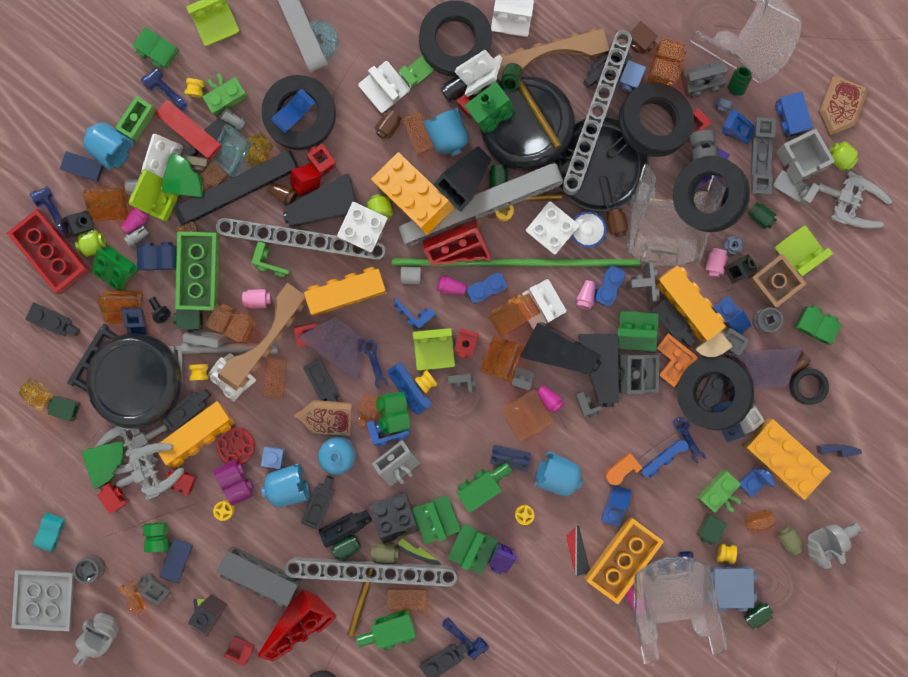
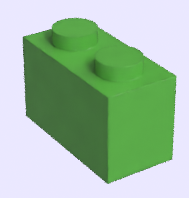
M135 96L116 129L138 142L157 110L149 103Z

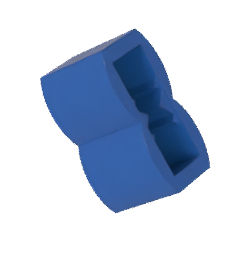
M614 266L606 270L602 278V285L595 293V303L606 308L612 305L617 296V288L624 281L625 271Z
M496 273L489 276L484 282H477L467 289V294L472 304H478L485 301L489 295H497L503 292L507 287V283L502 273Z

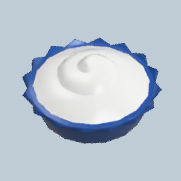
M582 211L575 216L573 220L579 224V227L571 235L573 241L585 248L601 244L607 232L603 217L591 211Z

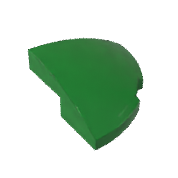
M171 153L164 173L162 192L203 197L200 176L190 168L189 165H192V163L185 157Z
M124 442L110 443L82 451L85 466L94 489L105 486L115 477L114 471L123 462Z

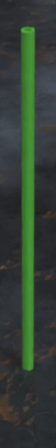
M392 258V266H431L428 259ZM481 259L473 260L474 262L459 261L454 264L432 265L640 267V259H492L488 261Z

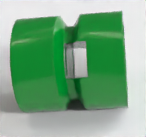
M168 522L142 525L143 535L147 537L144 540V552L151 553L169 550V539L165 537L168 534Z

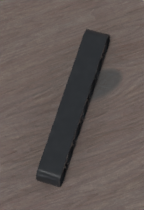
M286 151L203 192V197L195 196L178 204L173 210L180 225L186 226L291 174V170L299 166L292 151Z

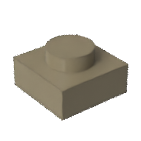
M188 156L187 160L192 163L190 165L192 170L203 171L210 168V161L208 159Z

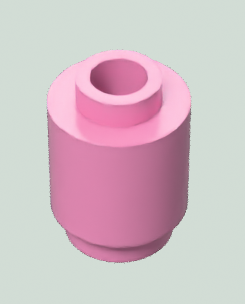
M712 248V251L709 252L705 271L709 272V276L720 277V275H724L725 269L723 267L726 266L728 260L726 250Z
M267 289L247 290L242 295L243 306L248 307V309L267 308L268 304H271V293H268Z

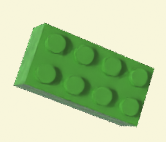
M177 232L175 309L218 310L219 233Z

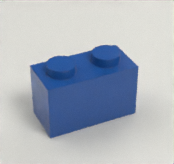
M803 91L780 97L776 101L775 110L777 115H780L782 121L780 123L781 131L783 134L785 133L786 138L813 129Z

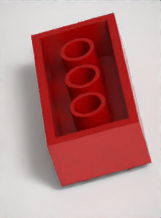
M34 210L7 232L8 236L54 293L63 294L91 271L44 211Z

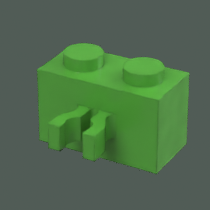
M218 73L219 87L213 84L211 79L207 80L214 90L202 97L216 117L221 115L225 108L229 110L249 98L236 77L224 83L223 77Z
M722 469L697 498L714 513L723 504H725V507L730 512H733L734 509L730 506V502L727 499L734 500L737 504L742 502L738 498L731 496L741 484L730 473Z

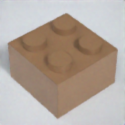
M783 254L774 257L747 279L767 305L772 308H777L806 285V282Z

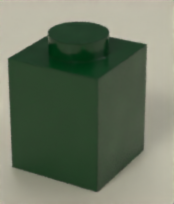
M176 309V313L173 315V323L176 324L177 329H203V310Z
M53 396V399L49 400L47 409H49L48 415L67 421H75L81 402L62 396Z
M706 513L697 534L701 536V541L709 545L712 542L718 544L727 523Z

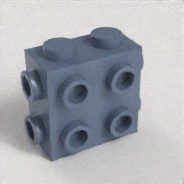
M711 566V571L708 572V582L711 583V591L708 592L709 603L714 608H717V611H729V608H736L737 611H748V608H754V602H757V593L754 591V583L757 581L756 571L750 566Z

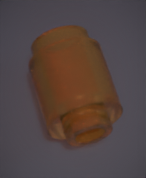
M762 510L748 514L747 519H745V525L748 531L751 530L752 533L771 529L775 525V518L771 510Z

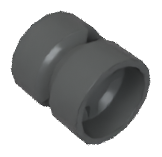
M701 130L689 136L691 148H694L692 151L693 161L704 156H718L717 147L714 146L716 139L713 130Z
M776 308L760 309L753 315L752 323L754 328L760 333L776 332L783 324V316Z
M89 555L75 564L73 569L74 577L80 583H91L103 575L105 563L101 557Z

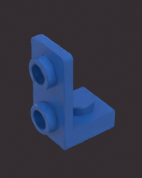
M300 89L292 100L275 114L271 120L283 132H286L307 114L315 104V101L303 89Z
M397 298L394 299L396 303L394 307L400 314L404 312L409 317L406 321L413 328L417 326L421 329L436 315L432 308L429 310L425 308L417 315L419 319L416 320Z
M375 420L366 423L372 444H377L378 447L388 445V440L396 438V441L407 439V435L410 434V430L380 438L379 435L382 434V430L379 427V423L376 424Z
M753 468L739 481L740 487L751 498L765 485L771 487L776 485L772 481L774 477L762 468Z

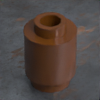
M391 110L384 113L375 126L376 135L384 140L386 138L390 139L399 127L401 117Z
M622 208L608 211L606 219L610 234L615 235V238L625 236L626 232L629 231L625 212L622 211Z

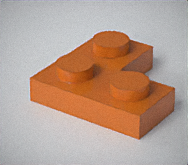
M669 333L666 334L657 346V350L670 360L659 373V376L672 387H675L686 368L695 362L698 357Z

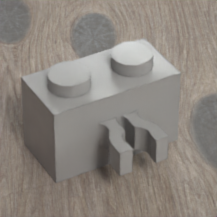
M403 440L372 463L379 476L390 487L397 481L403 484L404 480L402 478L406 474L412 477L411 471L421 464Z

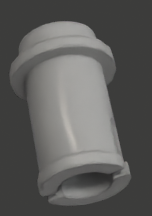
M227 108L220 115V119L232 125L235 130H241L245 125L246 121L243 119V116L239 117Z
M142 225L131 234L127 233L124 240L130 248L136 247L138 242L150 234Z

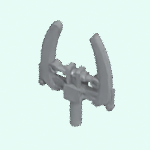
M849 171L847 172L848 178L843 182L845 184L844 189L837 190L822 183L818 184L820 186L819 191L836 197L835 201L838 202V205H835L833 209L834 215L830 217L831 220L844 225L848 224L867 229L882 228L884 226L883 222L870 221L855 217V210L861 207L859 202H863L861 194L864 190L871 192L886 204L892 203L891 198L874 183ZM854 186L857 187L858 191L855 195L852 192ZM848 205H851V211L849 213H846V207Z
M163 424L146 433L140 429H127L115 426L99 440L95 447L106 445L120 435L125 440L123 446L128 447V450H126L128 452L135 448L149 445L151 439L168 431L169 428ZM129 430L133 434L132 440L127 436V431ZM154 453L149 454V462L152 464L159 460L158 457L154 456ZM140 459L142 465L145 466V461ZM128 463L117 467L113 474L119 475L133 472L134 467Z
M154 443L126 452V456L130 458L129 464L134 467V472L131 473L132 475L117 481V487L122 488L133 482H139L142 485L141 491L146 494L145 499L147 501L169 489L179 480L184 469H177L170 477L161 482L156 477L158 470L153 468L155 463L149 462V454L170 451L174 446L168 443ZM140 459L145 461V466L142 465ZM150 477L153 479L152 486H151V483H150V481H149V478H150Z

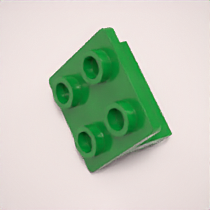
M109 245L104 250L101 248L96 250L91 272L97 278L102 279L112 289L120 293L124 291L126 283L138 272L137 265Z
M621 311L618 327V349L656 351L659 314Z
M447 495L412 508L425 544L436 540H445L447 536L460 532V526Z
M463 524L448 555V559L460 564L461 568L467 571L470 569L482 574L498 540L467 524Z

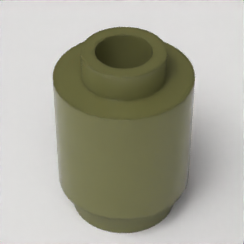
M787 525L778 531V539L785 550L792 556L804 550V542L793 526L789 527Z
M377 543V545H372L371 561L395 564V560H399V548H396V544Z

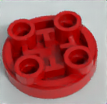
M232 427L229 431L221 433L216 441L217 453L225 463L236 460L238 464H244L254 455L255 440L246 429Z

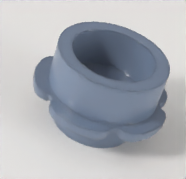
M719 97L715 104L718 105L717 109L727 112L728 109L732 110L733 102Z
M730 236L724 243V248L729 254L735 255L742 251L743 241L739 237Z

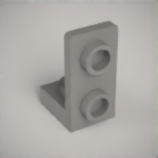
M784 170L780 172L772 185L775 189L803 206L811 203L820 188L815 183L807 185L804 182H800L794 185L789 174Z

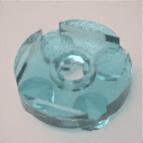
M311 21L310 24L316 37L322 36L324 41L323 44H319L325 57H331L338 46L337 34L334 28L324 21Z

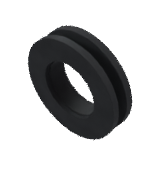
M455 0L443 2L432 8L422 21L419 33L421 54L435 71L443 75L456 77L455 70L458 66L484 50L488 53L492 44L490 23L484 13L470 3ZM450 21H459L466 24L472 30L475 37L473 48L462 56L445 54L436 42V34L443 24Z
M291 75L282 78L270 87L263 99L262 120L271 137L286 148L292 150L311 149L327 139L335 124L336 110L329 91L322 83L309 76ZM300 89H303L317 104V120L307 130L297 132L289 129L283 132L271 119L280 111L286 99L296 95Z
M650 82L638 86L626 98L620 108L619 126L625 140L636 151L647 156L663 157L676 152L687 141L693 130L694 114L686 97L676 88L664 83ZM645 104H656L666 109L672 117V132L668 135L659 136L646 130L640 121V108Z
M704 156L690 162L678 175L673 188V204L679 217L686 224L703 232H720L733 226L745 213L750 199V186L744 172L731 161L719 156ZM718 175L723 177L729 187L726 203L713 213L700 212L694 203V192L697 185L708 176Z
M722 356L703 357L693 362L683 372L678 383L677 397L682 412L692 423L705 429L720 431L732 428L745 419L753 405L754 387L746 370L733 360ZM711 374L725 375L734 385L735 396L733 402L727 409L718 413L707 412L700 406L697 400L696 392L698 385L705 377Z

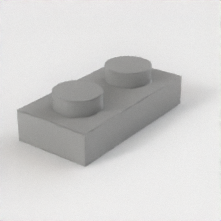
M191 329L183 334V342L190 343L193 346L204 345L210 349H217L227 342V335Z

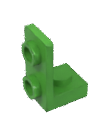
M421 56L409 67L403 66L399 70V76L412 90L435 70Z
M258 241L251 262L256 265L255 269L264 272L270 269L274 271V275L284 278L285 274L290 276L291 272L263 263V260L268 258L269 249L266 243Z

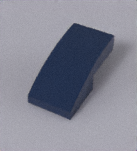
M66 151L60 170L99 182L104 166L98 161Z
M122 308L124 327H127V334L140 333L149 335L143 309Z
M816 445L817 453L819 454L837 451L838 457L843 458L862 454L861 449L846 445Z
M177 539L173 540L160 578L179 583L193 547L191 544Z

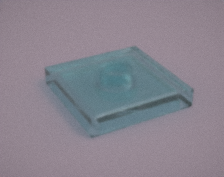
M225 124L217 140L222 147L211 159L230 176L236 177L252 143L231 125Z

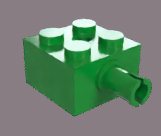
M497 82L464 105L484 134L487 131H493L499 122L509 119L515 111L510 99Z
M506 462L493 472L488 469L484 471L482 468L473 474L474 479L469 482L466 479L460 483L456 494L468 512L471 513L500 493L502 490L499 486V481L513 471Z
M410 608L374 619L371 625L372 632L356 636L359 648L376 643L378 649L383 648L384 650L395 647L394 644L402 642V644L412 642L413 638L416 637L417 628Z

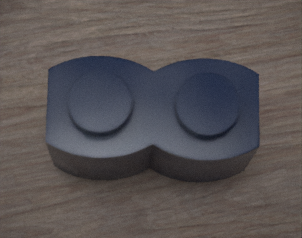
M161 242V246H154V243H142V246L137 247V270H176L177 246L173 245V242Z

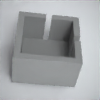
M817 129L784 143L776 151L784 167L788 165L789 168L786 171L794 185L828 169L835 162Z

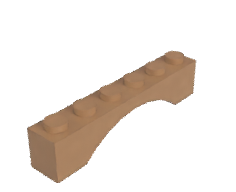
M597 27L587 30V33L581 35L580 33H574L569 35V38L563 40L556 38L545 45L538 43L527 50L520 48L514 50V53L506 55V53L498 54L502 57L501 67L497 75L498 85L502 84L501 78L504 67L509 63L519 64L524 71L532 63L549 55L573 54L588 60L605 56L610 49L604 28L599 30Z
M287 283L275 299L274 322L268 335L252 350L242 355L231 357L221 369L217 378L236 391L239 387L244 388L250 380L247 376L251 371L254 373L261 365L259 360L262 356L266 358L273 349L270 347L271 344L281 339L284 334L282 332L285 326L289 328L295 320L293 317L295 312L298 311L300 313L306 305L304 302L305 295Z

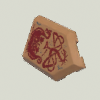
M832 77L819 111L830 136L856 125L868 93L866 87L840 77Z
M313 400L303 410L294 414V417L312 434L351 437L352 403Z

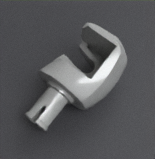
M853 522L842 529L840 526L833 524L820 528L808 535L807 546L811 561L824 569L832 567L830 562L832 558L836 559L841 565L846 563L845 553L852 547L849 539L861 533L860 526Z
M98 613L94 617V623L90 620H86L83 623L82 628L84 632L76 640V647L79 649L78 654L73 659L76 665L81 661L79 666L82 667L89 657H101L110 649L119 630L118 623L114 617L105 613Z

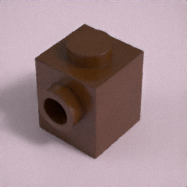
M642 21L630 32L632 37L630 47L637 53L644 54L646 50L650 52L657 44L655 40L658 35Z

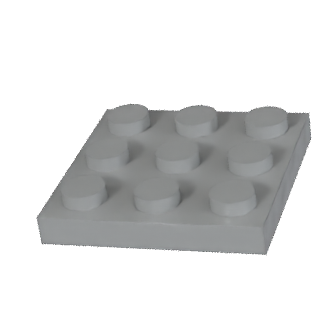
M15 570L11 628L71 631L75 579L73 572Z

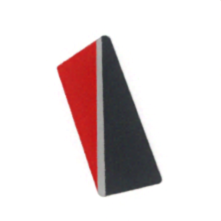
M577 526L566 535L576 576L590 571L580 528Z

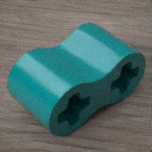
M46 512L42 518L33 546L53 553L65 526L66 519Z

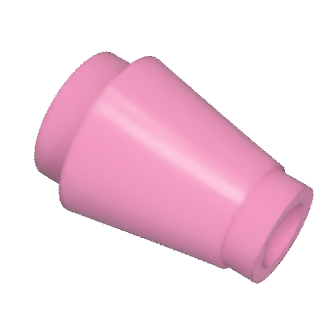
M585 281L576 299L577 307L591 310L592 306H594L595 282Z

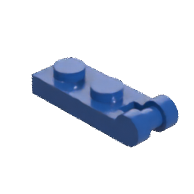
M401 362L387 371L398 390L404 392L406 402L415 414L419 415L431 406L430 399L423 396L418 385L413 381L408 370Z
M676 440L643 466L639 472L645 478L648 476L650 478L659 472L658 468L664 464L666 466L674 460L673 456L679 451L685 452L688 449V443L683 440Z

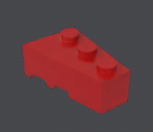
M476 219L423 240V250L431 266L454 264L459 261L492 260L490 249Z

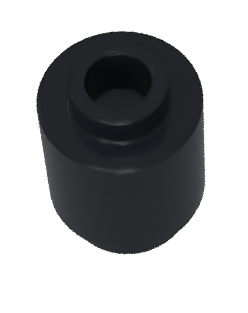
M457 75L445 83L441 91L450 102L465 94L467 85Z

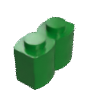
M144 27L133 44L136 54L144 59L149 57L152 59L151 63L159 69L162 67L168 69L180 51L176 46Z
M816 306L804 307L794 328L826 345H832L842 326L838 322L839 319L830 314L824 315L821 313L822 310Z
M404 392L377 396L376 409L380 413L379 427L383 434L410 430V420Z

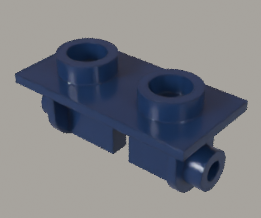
M731 400L723 401L713 406V410L715 413L722 412L732 402ZM740 423L732 428L722 430L726 442L745 436Z
M493 445L490 464L502 466L506 462L510 468L528 471L531 453Z

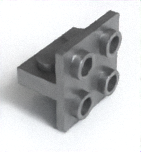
M653 262L644 265L645 275L633 276L630 281L626 282L627 290L646 288L647 303L656 302L657 297H659V287L655 286V278L658 276L657 267H654Z

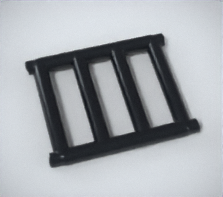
M103 324L67 384L71 386L76 385L87 392L86 382L79 379L84 369H88L89 360L94 352L96 353L100 348L99 344L104 336L109 339L119 336L109 330L107 324Z

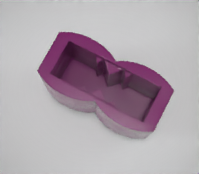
M236 460L214 469V476L232 506L252 497V490L254 489L250 478L246 479L244 476L246 472L241 463L238 464Z

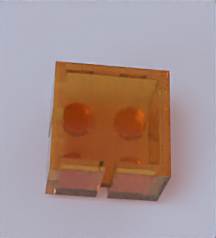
M662 38L656 48L646 83L659 82L670 86L674 85L681 72V69H678V67H680L686 55V51H684L685 44Z
M520 293L507 301L508 305L504 303L493 309V314L488 318L498 335L502 337L541 312L529 293L524 296Z
M223 303L221 306L215 305L205 326L219 333L223 332L225 336L237 342L247 343L256 325L252 321L253 317L242 312L237 314L235 313V308Z

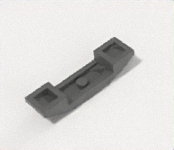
M756 117L751 153L752 194L772 195L773 175H771L776 118Z

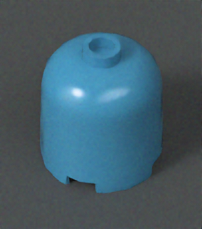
M458 108L423 122L430 140L438 153L443 155L450 153L451 157L462 153L461 148L466 146L469 137Z
M106 122L88 127L83 141L86 152L109 171H112L114 166L117 169L122 166L130 156L127 153L129 148L134 146L130 138Z
M335 436L329 438L322 444L318 452L319 465L325 472L332 475L348 472L353 468L357 460L356 447L346 437Z
M546 452L547 459L539 464L535 479H538V482H535L534 486L563 497L570 496L576 489L579 490L583 484L580 466L554 452Z
M298 463L267 474L264 480V487L261 488L264 499L267 498L275 507L308 501L310 491L308 481H303L301 475L305 473L302 465Z

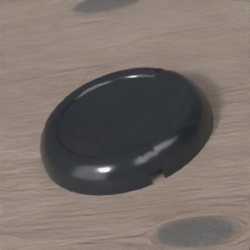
M526 76L522 77L521 81L562 146L558 149L554 148L518 88L508 91L502 85L500 87L510 99L515 111L509 119L499 122L493 131H487L484 134L480 129L487 151L496 161L514 170L522 168L523 171H532L552 164L566 151L573 138L575 115L568 97L557 85L543 78Z
M605 116L579 191L575 195H568L563 191V184L559 188L570 201L587 210L609 211L620 208L634 199L644 186L649 171V157L636 151L628 144L621 133L619 119ZM586 118L575 123L571 143L561 157L553 162V164H557L563 181ZM586 128L588 134L596 133L594 128ZM581 145L579 147L580 150L584 153L590 151L589 147L586 145ZM573 164L575 170L580 171L583 169L582 164ZM574 181L567 182V186L570 189L577 187Z
M140 333L122 334L104 343L93 355L86 374L87 394L93 408L106 421L127 429L145 428L161 421L168 415L166 412L175 406L182 385L180 365L172 350L156 337Z

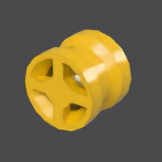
M187 78V89L184 90V95L203 98L202 88L205 86V82Z
M513 205L496 211V218L503 222L510 220L514 213Z
M209 364L189 365L191 370L189 379L209 380V375H207Z
M427 370L424 371L421 377L415 378V381L425 394L429 392L431 387L438 385Z
M228 500L217 503L213 509L214 516L220 521L228 520L235 512L234 505L232 506Z
M520 505L515 511L516 520L522 525L531 524L534 520V511L528 505Z
M720 543L717 561L720 563L726 561L734 565L737 557V546H726L724 543Z

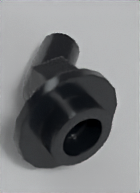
M155 296L150 298L148 301L154 310L151 313L153 321L156 323L166 322L171 315V311L166 306L161 307Z

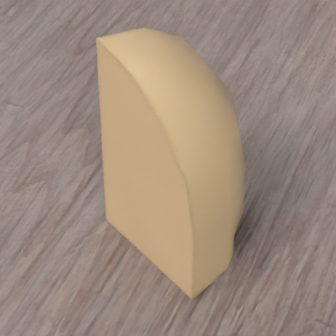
M721 330L709 341L701 343L695 350L701 355L716 357L730 349L732 343L726 338L727 334L724 330Z

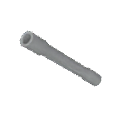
M182 342L181 352L182 354L246 353L260 343H224L217 349H210L208 346H193L190 343ZM273 342L270 346L273 349L269 354H278L279 344L278 342Z

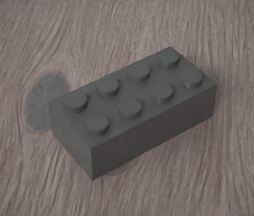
M235 546L226 551L217 570V573L221 574L220 577L222 579L238 582L237 585L245 590L250 588L256 591L255 594L261 598L268 597L273 600L274 604L280 607L289 605L302 580L289 577L284 570Z

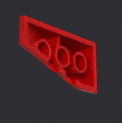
M302 590L286 608L259 651L258 657L271 662L291 651L294 644L300 641H307V636L315 631L318 633L323 631L337 618L336 614L317 595Z

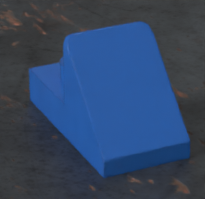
M731 110L722 133L742 143L749 144L754 133V125L740 112Z
M726 296L713 307V310L724 318L725 325L739 334H742L752 326L745 311H740L729 296Z
M612 485L601 521L620 527L625 510H628L631 490Z

